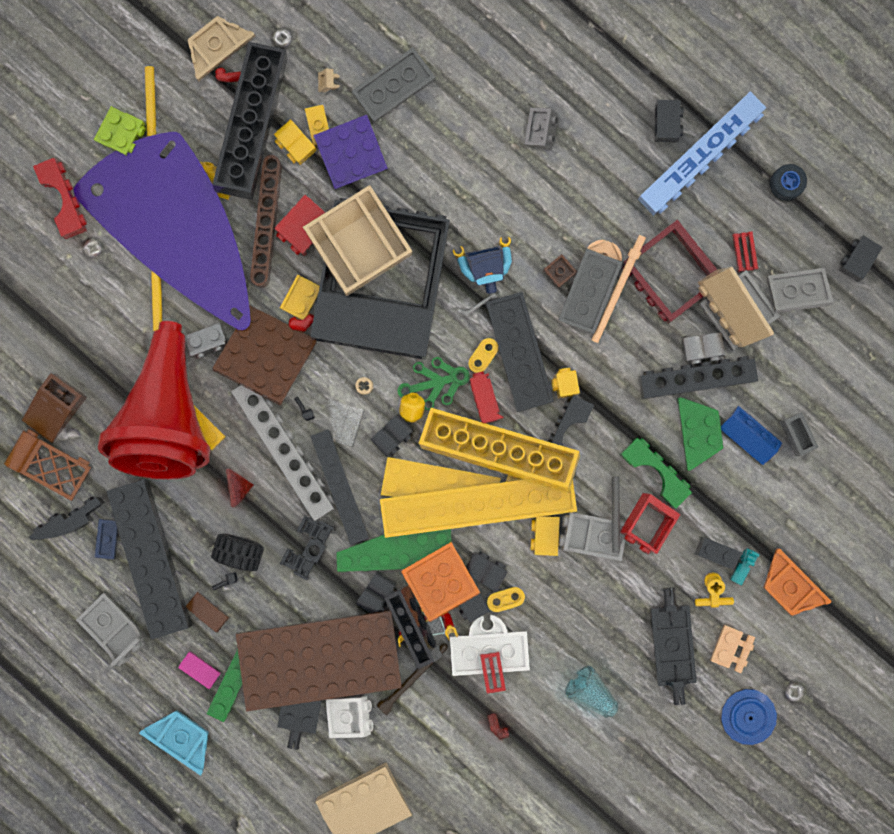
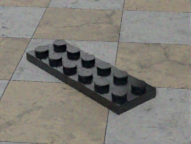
M523 292L486 302L517 413L553 403L554 398Z

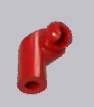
M218 68L215 71V77L218 81L239 82L241 71L226 73L224 68Z

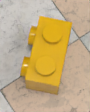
M571 368L560 369L554 376V379L551 380L552 389L557 392L558 399L573 395L577 396L580 393L576 370L571 371Z

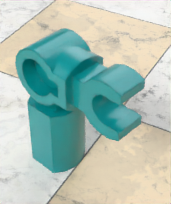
M746 548L740 557L741 563L737 564L730 580L742 586L750 571L749 566L755 565L760 554Z

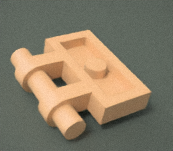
M724 625L710 661L730 668L731 663L735 662L737 664L734 671L742 673L743 668L747 666L748 661L746 660L750 650L752 651L754 648L755 637L748 635L746 641L741 640L743 632ZM738 645L743 647L740 657L734 656Z

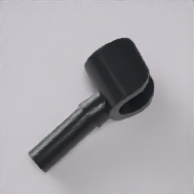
M299 397L294 398L303 418L306 421L314 419L315 416L312 408L306 410Z
M236 572L225 574L226 581L212 586V589L215 591L223 586L236 583L238 580Z

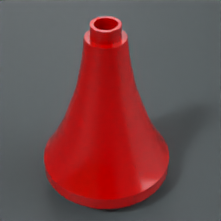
M162 321L159 323L158 330L153 333L149 351L138 379L122 408L109 426L99 435L98 451L109 459L108 463L111 467L123 473L151 479H183L193 476L196 469L204 467L209 463L211 449L196 416L188 383L185 355L186 337L181 333L182 325L177 322Z

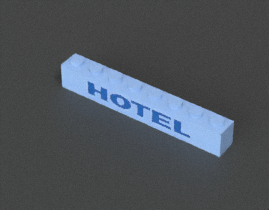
M750 91L658 178L638 200L653 216L657 212L661 214L668 207L667 203L671 199L675 201L682 194L680 190L684 186L689 188L696 181L694 177L698 173L702 175L709 169L708 164L712 160L716 162L723 155L721 151L725 147L730 149L737 142L735 138L739 134L743 136L750 130L749 125L753 121L757 123L764 116L762 112L766 107Z

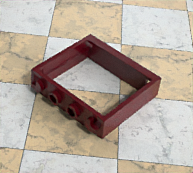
M678 219L640 250L641 255L644 254L669 233L673 232L707 276L717 270ZM628 258L625 261H623L622 270L624 269ZM634 266L629 274V277L631 276L635 281L633 283L635 288L646 295L645 300L651 307L654 306L658 310V317L668 324L704 297L699 292L678 310L671 313Z

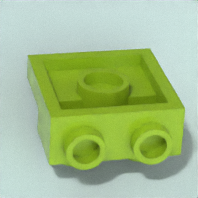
M111 106L93 140L127 156L128 152H133L136 145L133 142L142 138L145 134L146 124L142 120Z

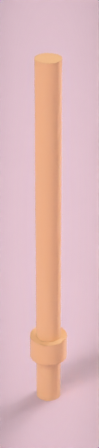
M642 235L638 236L634 247L628 253L629 258L591 339L596 343L599 342L636 259L638 260L641 255L640 250L646 239Z

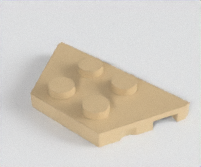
M219 16L211 20L188 39L196 79L198 81L203 79L256 37L252 31L240 28L239 25L229 23Z

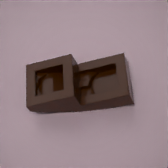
M197 592L185 606L217 633L229 619L218 606L213 605L200 592Z

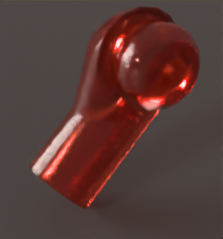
M496 714L487 716L491 732L499 740H504L503 738L510 736L506 727L500 728Z

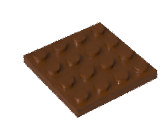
M249 305L250 325L244 330L235 329L214 364L212 371L281 406L317 341L301 331L292 330L288 324Z

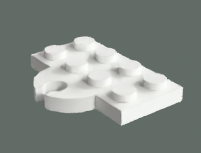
M491 614L490 619L493 622V626L491 629L486 630L482 627L484 617L481 616L471 624L469 635H461L457 638L456 636H450L452 676L483 674L480 654L497 651L500 653L503 672L530 670L527 631L507 632L503 621ZM492 657L495 673H499L497 659ZM485 658L487 673H491L489 658Z

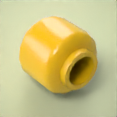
M417 393L404 395L400 401V416L407 422L420 420L424 415L425 400Z

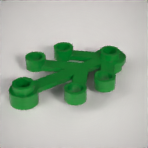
M435 357L431 361L433 368H441L450 375L442 377L424 367L423 363L416 362L413 365L414 372L423 374L432 380L415 385L403 383L399 385L397 392L402 398L404 396L402 394L403 388H408L409 393L433 388L425 403L431 401V408H434V402L443 386L452 383L447 394H444L441 398L444 405H450L453 402V396L458 387L468 383L470 373L465 367L453 368L444 363L440 357ZM434 360H440V366H435L433 364ZM418 364L422 365V370L416 371L415 366ZM458 373L464 374V378L462 380H459L457 378ZM445 396H449L451 398V401L449 403H445L443 401Z

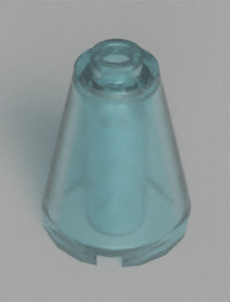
M589 665L583 667L576 673L578 677L575 680L571 678L566 686L565 694L569 699L605 718L613 717L618 711L617 701L595 669Z

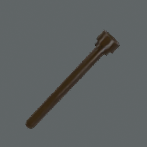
M442 643L439 646L442 654L448 649L446 643ZM433 663L420 669L417 668L401 684L402 688L396 689L388 699H381L376 704L380 711L387 716L392 711L393 703Z

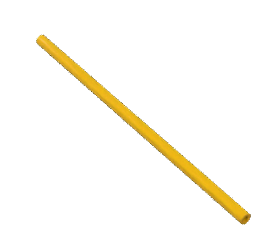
M152 66L145 67L147 137L156 135L154 67ZM151 271L153 331H156L159 328V323L162 322L161 278Z

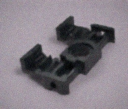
M307 516L303 517L297 529V532L302 534L305 532L310 537L303 554L296 555L293 553L294 550L287 548L280 562L281 565L292 570H298L294 571V574L304 580L311 579L308 576L314 564L319 563L327 548L325 543L331 531H335V527L326 522L320 521V526L317 521ZM313 545H317L320 549L317 556L310 554L309 550Z

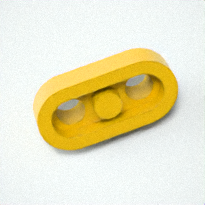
M486 338L482 340L469 359L468 366L473 373L485 371L496 355L498 344L494 339ZM487 344H490L492 346L491 351H487L485 349V346ZM476 360L482 362L480 367L475 366L474 362Z
M519 587L504 589L490 594L487 598V605L493 612L504 611L520 606L525 600V594ZM517 593L518 599L513 600L511 595ZM495 598L500 600L499 605L493 604Z

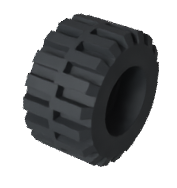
M222 533L217 535L211 558L222 565L250 572L257 571L264 547L255 541Z

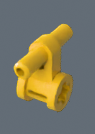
M715 572L708 573L704 578V583L708 589L709 598L695 599V606L717 608L719 605H733V597L719 598V595L725 590V584L721 576Z

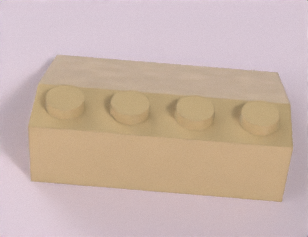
M733 267L718 269L698 282L700 293L710 301L709 307L714 313L718 314L721 326L729 331V338L735 346L745 347L774 334Z
M387 762L318 796L315 801L332 834H376L412 816Z

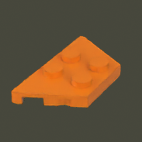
M780 548L775 550L763 588L791 616L832 602Z

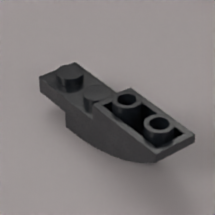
M92 496L84 502L85 505L82 508L78 509L77 507L69 512V517L65 513H55L48 518L49 522L44 526L40 524L32 530L33 534L29 538L31 540L49 539L75 532L94 521L90 514L105 502L101 497L94 498Z

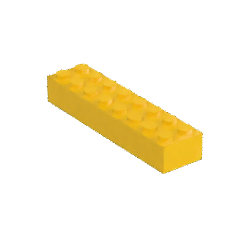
M430 408L419 441L420 447L424 450L568 493L580 458V452L489 424H483L482 422Z

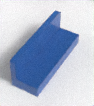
M740 406L721 425V430L762 465L769 461L782 445L779 439Z

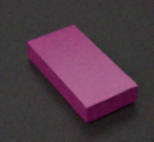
M191 651L188 652L178 667L209 690L221 674L220 671Z

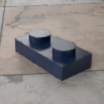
M99 519L95 558L116 559L118 528L115 520Z

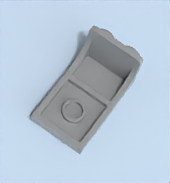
M573 512L563 515L562 526L564 527V533L559 535L558 542L561 550L622 561L625 536L620 533V553H613L612 520ZM620 522V530L625 522Z
M106 592L76 619L108 653L112 660L110 664L112 668L116 665L119 667L122 664L124 665L132 657L130 653H134L142 648L146 643L144 640L148 637Z

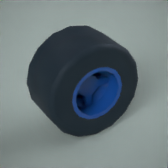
M794 164L781 166L773 173L770 179L771 191L780 200H793L802 194L807 187L806 173L801 167Z

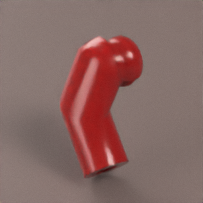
M309 313L303 320L292 317L288 325L292 330L306 331L313 324L314 315Z

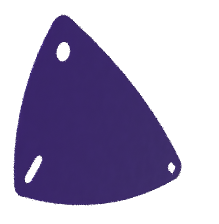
M178 132L160 133L133 142L136 145L132 153L128 152L126 156L118 151H114L93 166L76 183L74 195L78 201L139 261L177 291L214 316L238 330L248 328L251 318L247 286L232 228L208 175L192 149ZM170 141H174L175 147L166 158L162 159L160 157L161 151ZM95 183L103 186L104 190L100 196H94L91 193V187ZM232 308L238 309L243 314L239 321L231 314Z

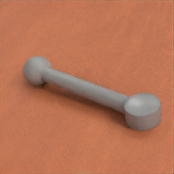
M490 293L489 297L462 313L463 317H466L489 300L496 299V293Z

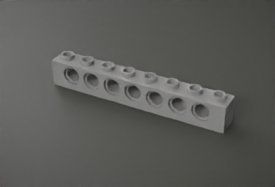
M241 385L231 391L313 520L316 521L335 509L333 497L330 493L328 495L323 490L325 488L324 483L320 478L316 479L312 473L315 469L309 461L306 463L302 456L305 454L300 446H295L292 442L294 439L289 429L285 431L282 426L284 421L278 413L274 414L271 409L274 407L272 402ZM252 396L259 398L256 406L250 405L249 400ZM262 412H268V421L261 422L260 414ZM272 428L279 429L280 434L277 438L273 439L270 436ZM283 444H288L290 447V451L286 455L280 451V447ZM293 460L300 462V468L297 471L291 469L290 465ZM304 476H308L311 479L308 487H304L301 484V479ZM314 492H318L321 495V500L318 503H314L311 499V495Z

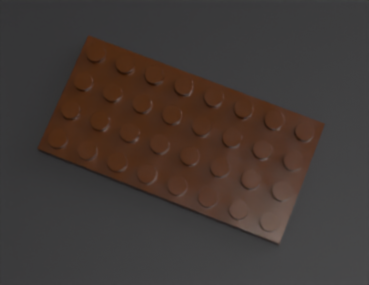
M390 610L236 633L246 712L402 688L392 613Z

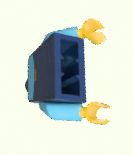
M501 237L499 246L465 253L462 246H460L462 250L460 254H456L453 249V254L457 258L461 272L470 281L476 282L477 286L485 285V290L488 294L497 292L496 282L504 280V275L508 273L512 263L511 249L509 248L511 243L510 237L507 239V244L502 243Z

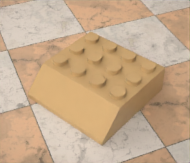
M370 185L303 227L346 296L407 259L413 252Z

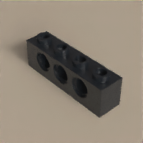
M409 585L384 597L417 668L420 669L441 658L442 653Z

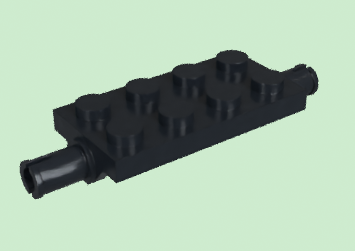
M675 587L663 588L665 605L663 607L650 608L657 686H670L673 690V705H685L684 687H686V684L697 683L690 605L678 606L676 604Z
M322 700L281 706L277 728L290 730L287 748L292 749L293 742L295 741L294 749L299 750L301 734L303 732L316 734Z

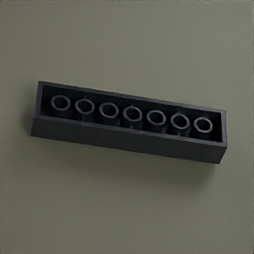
M248 42L212 184L214 191L217 193L253 200L287 64L286 49Z
M148 479L106 491L151 640L192 627Z

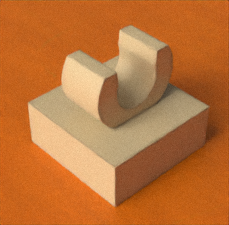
M326 68L318 73V92L325 93L340 87V85L334 84V79H338L339 75L333 74V69Z

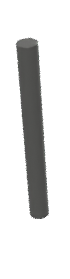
M618 476L612 477L613 553H620V477Z

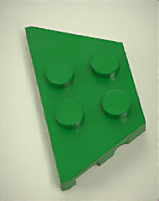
M680 397L677 398L686 470L691 471L724 449L719 410Z

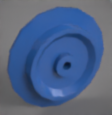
M744 689L735 692L726 700L722 708L721 721L725 732L731 739L741 744L754 745L763 742L772 734L776 726L777 713L774 703L767 695L758 690Z

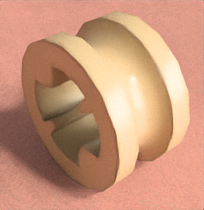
M365 377L358 379L355 385L356 390L364 395L372 392L374 386L373 382ZM368 381L369 385L367 386H369V389L361 391L360 387L362 386H359L360 383Z

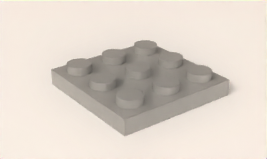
M747 270L740 274V280L767 323L771 324L780 317L779 314L774 312V307ZM708 298L699 304L718 332H722V337L731 350L736 349L738 346L731 342L729 331L721 326L719 322L720 317L709 307L710 301Z

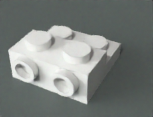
M367 695L326 699L329 738L366 737L371 734L373 721L369 720V712L371 711L372 704L368 700Z

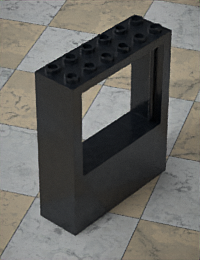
M347 198L335 200L334 207L347 200ZM383 205L397 227L434 233L423 303L416 304L358 293H351L346 296L343 291L336 290L337 281L324 262L311 338L318 342L426 360L450 228V219H446V216L436 214L435 217L427 216L428 213L416 211V214L409 213V210L404 208L392 210L389 209V206Z

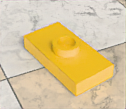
M324 105L305 108L314 146H317L314 135L329 129Z

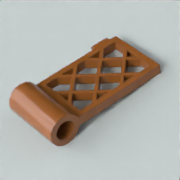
M31 429L23 430L4 465L73 501L92 468L88 466L90 462L81 457L77 460L38 438L39 434ZM42 445L49 449L51 457L40 459L38 451ZM63 456L66 458L68 466L57 469L55 458ZM52 459L54 470L44 472L41 461ZM38 463L41 474L33 475L27 471L31 464ZM77 465L83 467L85 471L82 476L74 478L71 467ZM69 468L71 479L61 482L58 471ZM55 472L58 483L51 485L47 483L45 474ZM73 482L74 490L71 495L64 492L63 483Z

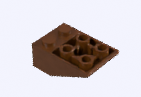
M50 373L37 391L22 421L53 443L86 400L87 396L57 374Z

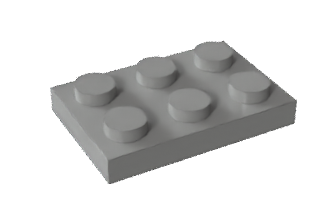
M825 268L770 275L767 277L775 313L830 306L833 304Z

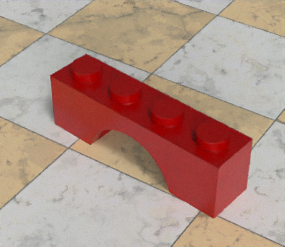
M51 158L34 165L33 168L39 183L44 187L57 189L62 196L61 211L54 218L61 237L69 239L86 232L85 225H87V221L83 214L80 215L78 210L80 204L77 197L72 195L71 190H73V186L69 179L66 180L64 175L66 169L62 161L59 162L56 158Z

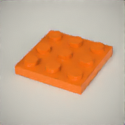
M452 542L401 571L429 622L434 621L480 594Z

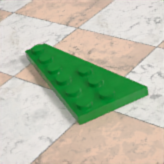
M451 529L385 538L384 534L336 553L337 572L405 569L451 542Z

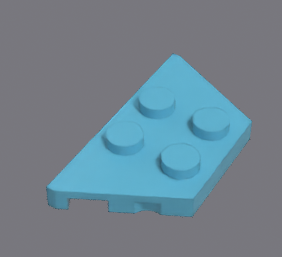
M176 710L140 731V735L201 776L204 770L209 734L203 727Z

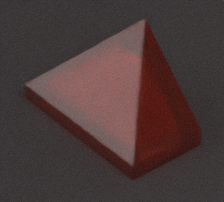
M226 469L231 507H238L254 484L235 470Z

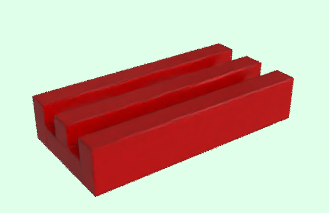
M753 231L733 234L738 272L757 270L758 264ZM746 237H748L752 266H750ZM738 238H741L742 240V247L746 267H742Z
M499 651L480 654L487 694L506 691ZM492 657L497 659L501 687H497ZM485 658H489L494 687L492 689L489 687Z

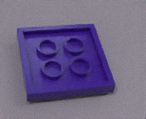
M367 115L314 135L334 189L388 169Z

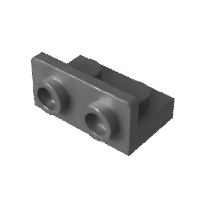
M530 108L524 145L552 150L556 142V126L559 124L558 113L551 108Z
M220 323L185 336L190 352L189 356L196 358V360L206 357L208 352L213 351L217 353L223 351L228 343Z

